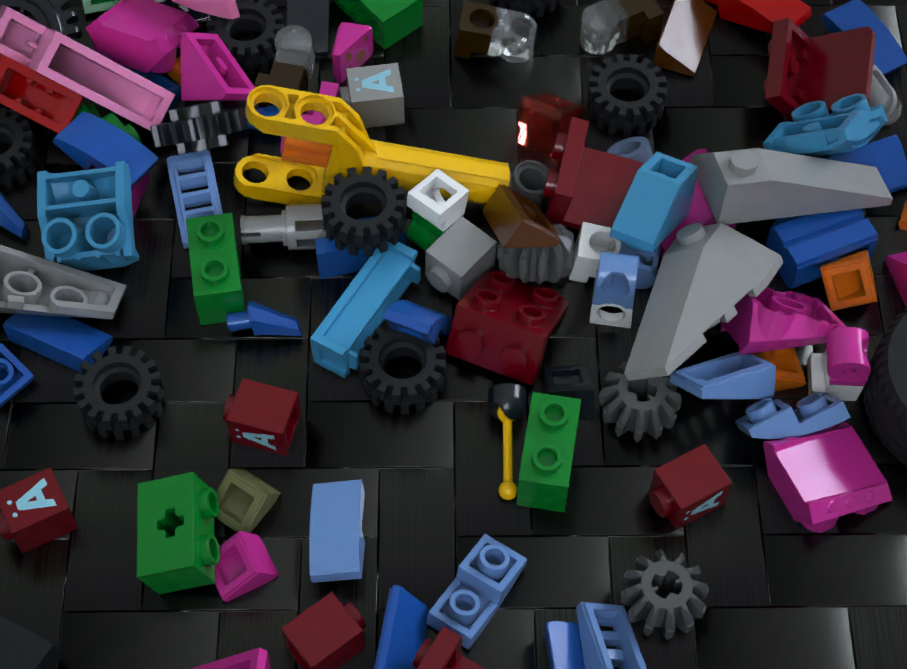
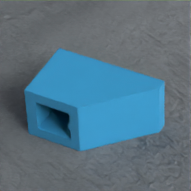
M656 152L638 169L612 225L610 237L625 242L633 249L646 250L652 253L689 214L699 166Z

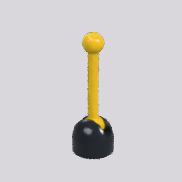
M502 383L491 386L488 389V406L490 413L498 421L503 422V482L500 484L498 492L504 500H512L517 496L518 490L517 485L513 482L512 421L519 419L524 414L526 408V388L518 384Z

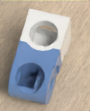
M587 222L582 223L575 242V257L571 266L569 280L587 283L588 277L595 278L602 251L639 256L635 289H646L654 285L658 273L660 245L652 253L646 250H636L629 247L625 242L611 238L610 227Z
M601 251L599 268L596 270L589 323L631 328L639 256ZM613 306L620 308L623 312L608 313L600 308Z

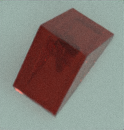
M549 92L522 96L519 104L517 143L551 157L557 132L566 133L571 117L581 119L585 107Z

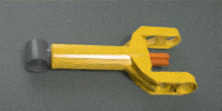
M272 85L255 87L249 92L247 97L245 116L249 123L262 133L285 138L282 157L257 153L244 157L237 163L234 173V186L245 197L287 205L321 203L322 195H325L324 188L328 182L334 185V177L341 173L346 179L348 178L347 169L355 168L357 175L363 174V167H371L372 175L376 176L379 169L386 171L387 181L393 176L398 180V188L402 187L403 191L408 192L436 169H439L470 190L467 202L486 205L499 184H504L535 201L540 209H542L547 198L542 196V191L549 168L541 162L535 160L520 162L515 167L514 172L510 173L509 163L371 140L360 115L340 97ZM261 102H268L274 104L280 112L274 116H264L259 114L254 106ZM308 110H314L324 115L326 121L319 125H313L306 122L301 114ZM248 169H258L266 175L267 179L260 183H252L246 180L242 173ZM293 176H300L308 180L311 187L306 190H295L288 185L287 180ZM440 188L443 198L452 197L448 191Z

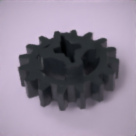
M221 100L169 110L171 121L150 126L154 147L176 144L178 154L198 152L229 145L228 134L249 129L245 108L223 111Z

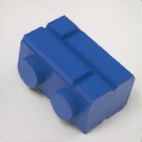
M854 209L779 218L770 228L765 247L780 254L783 264L779 268V274L787 287L793 289L822 278L820 270L822 265L865 250L868 251L869 258L871 259L879 239L878 233L869 219H865L863 210Z

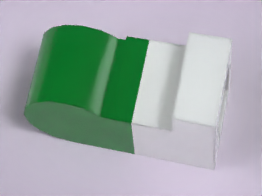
M436 169L407 194L406 206L412 209L413 218L407 231V238L426 251L461 216L464 217L470 190L439 169ZM440 188L448 191L452 197L445 201L441 196Z

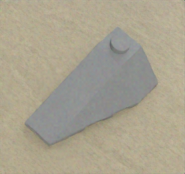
M761 148L693 154L690 158L691 164L699 166L697 179L716 223L722 222L725 225L889 206L893 200L877 167Z
M722 222L702 226L701 223H693L679 230L676 234L677 238L663 255L624 371L627 380L669 376L706 343L703 333L707 329L717 325L720 321L728 323L738 314L734 305L746 294L749 297H757L767 288L783 264L780 254Z
M0 245V313L97 319L114 318L127 285Z

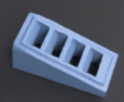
M209 150L174 155L166 159L184 249L189 248L186 226L187 218L223 214ZM208 186V189L182 193L185 190ZM212 203V206L185 210V208Z
M738 351L676 370L670 374V383L701 399L773 398L775 395L776 366L754 354L739 355Z
M580 602L578 604L576 612L585 669H614L613 667H619V669H647L631 623L627 619L624 605ZM599 626L612 627L613 631H601ZM606 646L616 647V649H607Z

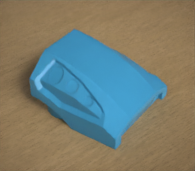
M852 94L837 100L832 104V113L830 114L824 101H812L799 106L791 113L793 122L779 123L763 142V146L767 150L811 157L852 152L869 143L888 119L882 104L875 105L872 108L869 107L865 94Z
M117 161L115 166L65 173H49L46 170L37 171V217L42 233L41 239L46 260L81 271L126 267L139 260L134 240L131 175L129 165L125 161Z

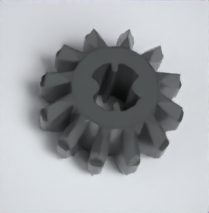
M550 223L559 235L560 242L557 246L505 248L499 241L497 245L499 269L506 272L507 277L511 279L520 278L523 283L532 281L540 285L543 281L558 282L560 278L570 275L575 257L574 234L566 230V227L562 224Z
M623 361L619 365L618 373L609 372L605 377V388L599 394L598 402L604 408L602 414L604 424L616 423L615 432L617 437L626 431L633 432L636 443L642 439L643 432H647L657 440L661 436L663 428L671 429L674 426L677 418L676 412L680 410L682 403L681 394L676 392L677 386L670 383V377L663 376L628 381L624 374L627 363Z
M660 549L655 553L654 562L641 554L636 559V570L628 569L624 574L622 582L627 588L621 591L620 602L622 605L631 607L627 614V619L630 623L641 620L646 621L643 629L646 636L651 635L655 627H660L662 634L668 640L673 637L675 626L687 634L694 626L693 618L700 619L704 616L706 605L702 600L707 597L709 592L706 583L697 581L701 574L699 565L689 568L683 567L685 557L682 552L675 556L674 561H668L665 553ZM662 590L670 593L666 599L658 596Z

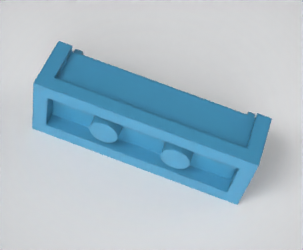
M389 241L388 251L381 254L378 247L375 249L373 256L369 257L311 336L310 342L314 363L344 379L350 372V368L358 369L360 366L359 355L361 349H364V341L368 336L372 338L375 334L374 330L379 328L385 321L383 316L386 309L400 300L412 282L418 284L421 280V268L415 264V259L418 256L416 250L400 242L394 246Z

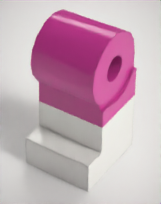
M842 327L833 329L826 334L825 352L810 353L807 359L808 395L821 392L823 395L828 393L843 401L857 400L868 380L871 370L867 359L869 333L866 330L856 327Z

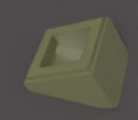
M229 469L216 491L219 501V515L215 518L236 532L251 533L275 504L280 492L244 469Z

